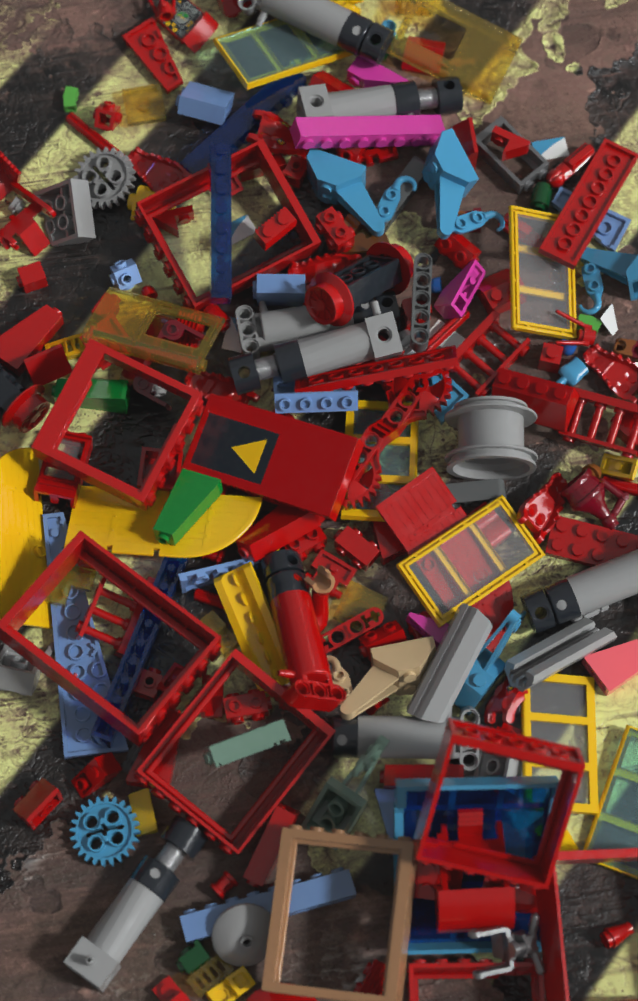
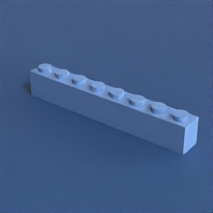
M341 867L331 870L329 875L323 876L322 873L310 876L311 880L304 882L301 879L294 880L289 916L356 898L350 870H344ZM275 886L269 887L268 892L261 894L259 891L248 893L247 897L243 899L238 897L225 900V904L217 905V903L205 905V909L196 911V909L184 911V915L180 916L187 945L194 943L196 940L203 941L212 938V929L216 919L223 911L233 905L252 903L265 908L271 914Z

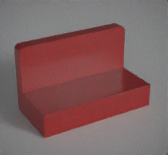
M207 672L202 677V685L210 676L207 675ZM224 684L201 711V718L223 719Z

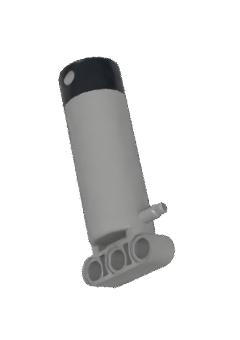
M472 706L463 707L459 712V717H452L451 708L448 716L442 723L421 720L416 716L357 715L352 720H344L341 715L332 716L331 727L336 731L331 736V755L333 758H360L362 754H365L369 746L374 744L380 735H383L390 742L380 758L436 759L448 717L465 721V713L473 712L475 713V718L470 723L479 725L480 717L477 710ZM453 745L450 759H458L460 765H464L465 770H474L479 764V749ZM468 754L474 756V761L471 764L463 763V758Z

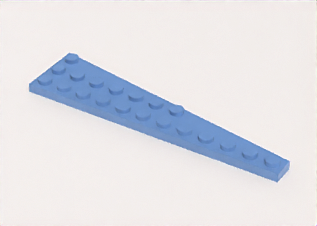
M63 512L43 514L47 567L64 549L68 527ZM76 564L50 593L55 660L72 674L76 673L78 679L117 708L99 640L87 634H84L80 640L75 639L77 632L74 631L79 620L83 621L89 607L79 567ZM91 616L87 626H90L95 629L93 618ZM58 685L65 759L104 755L109 752L112 754L129 752L123 734Z

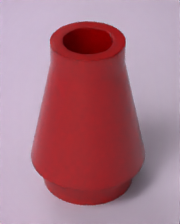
M627 921L623 924L604 928L603 932L600 933V939L607 949L611 947L616 948L628 936L634 933V929Z

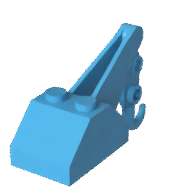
M453 128L442 131L430 148L422 170L424 181L428 183L430 189L435 191L438 237L447 239L452 232L465 234L479 229L491 218H496L500 223L496 231L503 230L505 220L496 211H472L457 217L462 198L466 197L479 178Z
M310 148L306 156L307 178L317 198L326 204H341L377 237L384 234V223L390 221L400 202V187L402 183H411L413 191H416L417 188L416 181L412 177L400 176L394 181L392 186L384 191L376 208L365 188V165L316 148Z
M587 247L580 258L581 262L584 263L581 271L586 292L594 301V306L591 309H585L579 304V310L586 315L595 314L600 310L602 306L601 297L604 290L600 272L628 285L631 301L637 300L638 255Z
M513 609L500 627L483 645L454 702V705L460 710L465 706L476 708L505 671L506 663L499 657L512 632L515 633L521 626V622L526 615L525 610L519 614ZM505 627L506 632L492 653L487 647Z

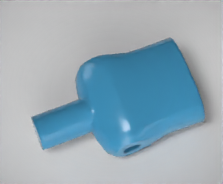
M574 357L558 370L561 378L556 382L564 385L567 383L574 387L589 373V370L578 357Z

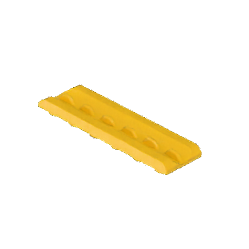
M248 562L214 578L215 588L243 655L281 686L288 684V678L277 675L279 669L283 670L286 668L271 609L252 563ZM256 684L257 689H260V691H264Z

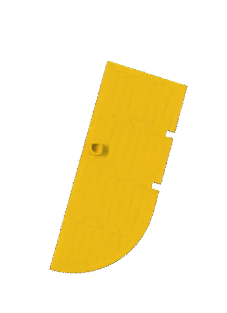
M32 448L14 449L0 457V620L47 568L42 497L40 495L39 501H34L33 492L39 475V461L35 457ZM50 594L23 625L45 629L52 628Z
M81 486L75 509L72 508L64 548L81 530L106 550L107 547H112V554L153 556L154 550H158L159 557L194 558L209 555L234 543L249 529L259 513L263 498L220 495L174 546L158 542L153 532V527L171 491H157L155 494L157 499L152 508L148 507L147 511H144L98 487Z

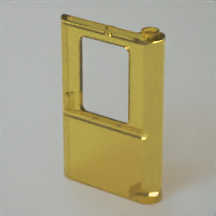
M412 0L387 53L435 78L457 76L463 92L490 105L523 39L447 0ZM419 7H424L466 29V33L453 59L448 60L405 38V33Z
M109 287L83 330L82 342L87 344L91 338L119 353L200 375L201 371L204 372L206 370L207 360H205V357L225 323V318L171 302ZM158 313L209 326L207 333L197 348L145 334Z

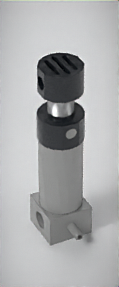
M457 76L433 79L431 88L417 89L414 80L335 92H327L326 84L298 87L296 114L297 117L420 115V110L434 108L436 115L454 114L462 112L463 92Z
M375 300L370 302L373 316L365 318L364 322L301 339L274 344V355L254 360L252 352L228 358L237 394L242 395L260 390V381L270 377H282L283 384H287L369 360L378 361L402 355L403 348L393 311L381 314L379 303ZM384 332L388 335L389 339L381 341L378 338V334ZM248 369L250 375L247 378H241L239 376L241 370Z
M175 815L161 835V839L166 845L156 856L157 858L152 859L146 855L143 857L130 875L127 883L87 938L82 936L64 960L65 965L102 993L120 970L121 966L119 963L162 903H165L180 882L174 875V871L178 868L177 866L180 865L184 857L193 861L208 841V837L202 831L178 815Z

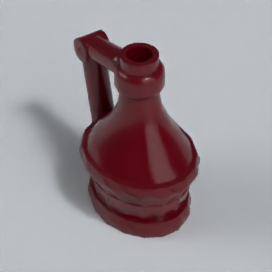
M590 468L580 472L560 491L561 495L567 498L572 511L593 515L601 520L600 523L603 527L610 530L619 524L617 516L625 502L629 499L628 493H624L605 478L598 479L592 474ZM605 489L618 498L611 512L605 502Z

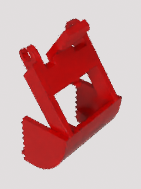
M0 151V201L10 192L14 191L30 203L17 216H9L10 222L0 230V246L6 250L11 247L17 251L20 247L16 245L17 241L12 238L16 234L30 254L36 257L50 244V241L33 219L41 211L52 219L57 214L51 206L19 184L22 172Z
M482 808L458 809V840H448L446 823L441 824V833H437V839L453 843L460 842L506 853L501 820L495 821L496 838L483 839ZM439 865L441 888L439 885H434L437 934L468 932L471 929H483L502 925L510 930L514 929L515 887L511 883L502 879V887L448 890L446 869Z

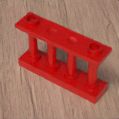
M493 310L456 349L458 365L453 369L444 370L449 371V373L455 372L476 390L474 397L487 396L490 393V388L498 372V369L494 371L473 353L474 350L472 349L476 345L483 346L503 364L500 367L504 369H509L520 356L523 358L530 350L531 339L527 338L521 344L499 326L500 314L496 310ZM490 331L495 332L516 350L507 357L486 339V335ZM463 359H469L489 376L483 385L460 367V362Z
M574 387L580 396L566 433L558 432L563 437L562 440L569 443L578 441L621 453L622 457L638 458V451L634 450L638 437V404ZM588 402L595 404V411L586 437L575 434L583 407ZM607 407L614 409L615 415L607 440L604 442L595 439V435L603 410H606ZM628 413L632 414L635 419L625 448L615 445L614 442L622 417Z
M101 575L83 621L79 620L74 631L77 632L75 639L80 640L84 634H87L114 646L113 648L116 649L114 656L122 659L127 653L145 608L134 599L131 600L103 588L107 579ZM151 576L146 578L152 585L155 584V578ZM101 595L128 607L132 611L129 619H123L95 607L99 596ZM92 614L120 626L124 630L122 637L115 638L87 626Z

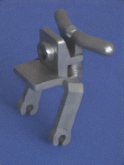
M537 913L531 915L528 934L523 929L511 933L510 929L502 925L468 930V936L471 938L491 935L493 957L505 960V965L473 971V978L483 979L486 976L510 972L514 968L516 956L528 957V954L531 955L536 972L539 975H543L545 967L539 954L538 945H536L539 915Z

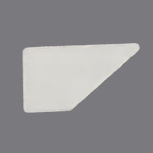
M611 304L600 319L609 332L614 335L618 328L614 308Z

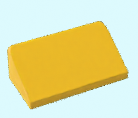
M149 788L128 794L130 806L132 807L131 811L137 814L133 821L140 822V825L135 827V829L141 831V834H138L137 837L157 833L158 829Z

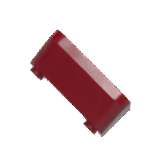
M158 314L149 321L130 358L149 367L164 339L178 340L184 332L205 343H208L209 340L204 334L189 326ZM123 369L120 380H128L130 390L171 411L172 407L150 394L154 387L153 383Z

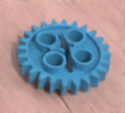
M107 795L104 801H101L97 796L96 803L89 799V807L81 805L83 812H75L79 818L78 820H71L76 827L70 829V832L75 833L70 840L77 842L73 846L75 850L81 848L78 853L80 857L86 854L85 861L87 863L93 859L94 866L99 861H101L102 867L106 866L107 861H109L111 866H114L115 859L122 863L121 856L124 855L129 858L130 856L127 851L129 849L136 850L132 843H139L135 835L141 834V831L135 829V827L139 826L140 822L133 821L137 814H129L132 807L127 806L124 808L126 804L124 800L117 804V797H114L110 802ZM111 814H119V818L115 823L108 821ZM95 818L98 820L96 827H87L90 819ZM121 825H124L123 829H114L120 827ZM104 827H107L109 829V831H107L106 836H104L102 833H99L104 831ZM88 833H96L90 837L86 836ZM115 835H123V841L121 843H113V838ZM94 840H102V845L99 849H92Z

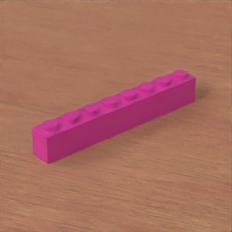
M441 115L295 117L290 128L295 149L432 146L442 131H445Z

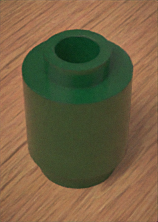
M538 182L533 187L529 204L533 210L544 212L549 209L552 190L548 183Z

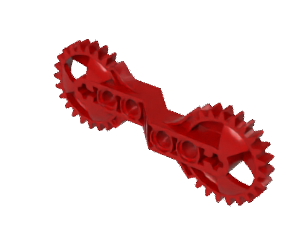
M442 368L434 370L430 374L416 373L410 378L396 377L394 380L386 383V388L388 389L386 391L389 404L388 410L380 420L368 426L359 438L364 443L359 458H364L365 460L356 465L348 487V499L344 498L342 503L345 510L348 509V505H352V508L355 510L357 503L364 507L363 500L371 502L369 495H377L374 489H380L378 482L382 481V477L379 475L382 473L379 457L386 445L398 438L410 423L427 420V413L434 417V410L442 412L441 405L447 406L446 399H451L449 392H452V386L450 385L452 384V379L448 378L449 371H444ZM436 375L442 377V380L429 387L428 378ZM406 401L413 402L409 406L403 405V403ZM394 417L401 418L398 422L392 421ZM371 441L376 442V445L372 447L367 446Z

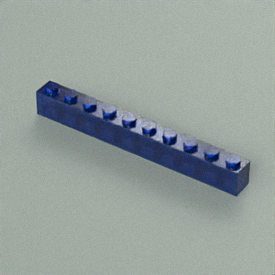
M164 557L153 583L156 588L171 599H173L179 585L178 574L184 573L188 558ZM144 607L105 698L124 714L163 621ZM98 716L90 734V741L111 749L118 731Z

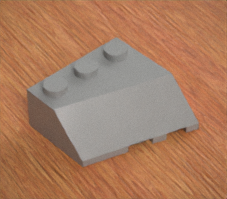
M70 178L33 193L51 206L57 214L52 219L42 211L39 213L44 217V227L52 246L79 244L96 238L88 180Z

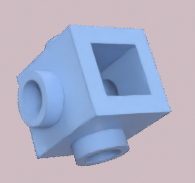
M132 258L126 261L119 260L110 267L112 273L109 274L113 286L117 285L120 291L129 290L134 285L142 282L137 265Z

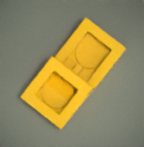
M242 966L205 995L209 1001H235L256 985L245 967Z

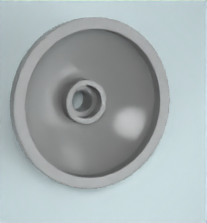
M252 903L236 904L223 911L216 919L212 929V943L218 956L225 962L240 967L252 966L263 961L266 957L271 914L265 908ZM245 939H250L249 943H243Z

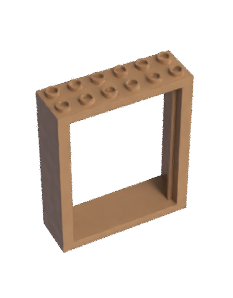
M289 824V828L282 827L262 991L335 1001H402L418 866L413 840L410 837L398 836V840H394L385 834H376L375 838L367 835L368 833L355 831L354 835H349L345 830L332 829V833H329L320 827H311L310 830H306L300 825ZM298 844L398 855L382 996L280 983Z

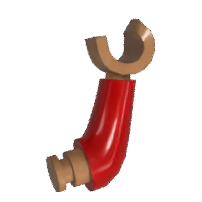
M318 565L316 577L311 580L307 576L304 578V581L312 589L311 598L319 629L322 633L328 624L329 592L335 585V578L326 567Z

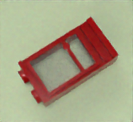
M67 430L58 450L88 464L93 449V438L86 433H74ZM43 461L33 490L34 501H39L40 495L44 494L49 495L50 502L58 504L59 498L69 499L71 508L75 509L83 480Z

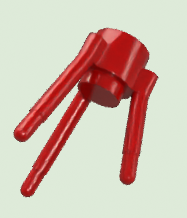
M147 0L155 13L156 19L160 21H169L176 14V0H172L171 5L167 1L159 0L157 8L152 0Z
M560 310L555 311L562 317L583 327V329H579L577 332V339H575L577 341L562 340L555 341V344L583 345L588 347L594 344L596 331L592 330V325L585 324Z

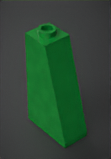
M57 379L56 385L52 386L51 397H54L55 402L68 379ZM91 379L92 386L80 408L128 414L131 398L128 380Z
M182 468L153 527L155 539L162 544L175 546L222 494L221 479Z

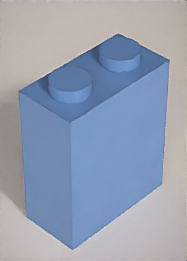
M190 81L186 87H183L181 95L178 94L177 114L223 125L232 110L234 93Z
M257 274V281H253V299H257V306H259L260 301H265L267 306H303L305 302V274Z

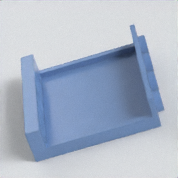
M273 377L275 413L358 411V390L355 389V386L349 390L295 392V381L283 384L282 377Z

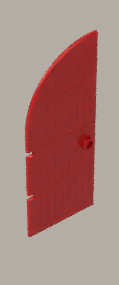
M433 466L375 506L409 556L468 517L461 506L457 509L453 508L452 504L457 500ZM468 528L440 545L442 551L473 594L501 576ZM433 551L414 563L447 611L466 599ZM509 580L471 606L484 614L493 626L486 641L514 609L513 594ZM505 627L488 645L487 649L492 653L506 632Z

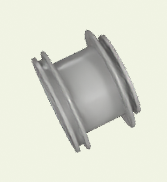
M478 396L457 402L453 409L445 414V422L458 429V448L448 452L444 457L447 463L446 470L449 474L462 479L479 481L489 479L512 480L535 472V462L538 460V455L533 450L524 447V428L532 425L537 420V414L528 408L524 401L506 396Z

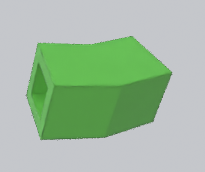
M66 86L63 95L65 113L77 112L79 91L76 87Z
M579 314L577 319L585 324L592 325V330L596 331V335L602 325L601 320L590 315ZM577 325V330L583 329V327Z

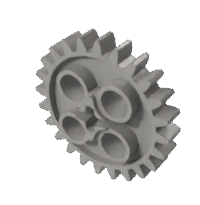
M107 147L104 148L103 152L97 148L96 154L90 151L89 158L84 155L85 162H78L81 168L74 169L78 175L73 176V179L89 180L91 176H94L93 180L89 181L92 207L97 209L99 206L104 210L107 205L112 209L113 203L119 206L120 199L125 202L124 195L131 194L128 189L135 188L131 182L136 181V178L133 176L136 171L132 168L134 165L129 161L128 156L124 155L121 150L117 152L115 148H112L110 151ZM109 162L108 166L103 168V165ZM94 167H97L115 186V190H112L94 171ZM121 175L120 179L115 181V178ZM106 189V192L100 195L101 191Z

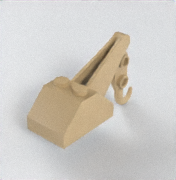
M433 636L370 648L372 668L354 690L352 689L349 674L340 665L339 660L334 656L327 655L328 662L332 664L333 684L340 685L346 692V699L340 706L341 717L344 720H352L393 693L399 696L413 695L436 651Z

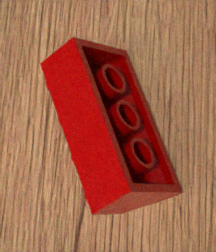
M499 367L492 385V396L520 399L528 405V408L535 411L537 420L533 424L565 433L580 396L572 386Z

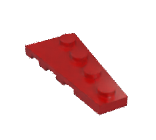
M154 16L122 36L123 41L167 94L183 85V79L164 42Z

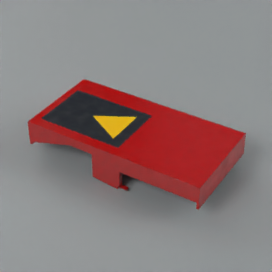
M210 393L182 468L221 479L222 484L243 490L252 497H262L263 501L277 505L284 504L336 522L364 443L357 437Z

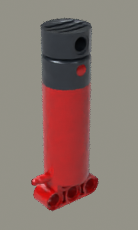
M284 549L272 552L261 560L260 569L286 668L283 670L279 669L277 675L288 678L290 687L283 694L284 701L289 706L295 708L332 712L346 699V692L340 685L333 684L309 587L304 581L306 576L301 557L294 550Z

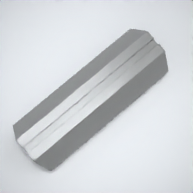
M465 603L458 607L407 706V713L421 720L436 723L445 721L493 628L490 620L477 608Z
M585 617L506 660L505 672L509 684L524 692L613 642L617 636L614 631L606 627L599 630V628L595 627L596 624L593 620Z

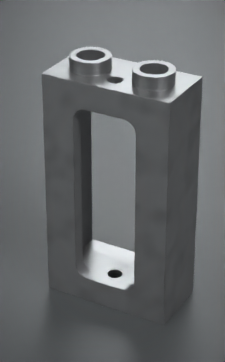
M500 116L476 135L478 155L520 195L523 191H529L535 181L538 179L542 180L547 175L549 162L530 144L528 153L518 157L533 172L520 181L486 147L490 142L491 133L495 125L522 137Z

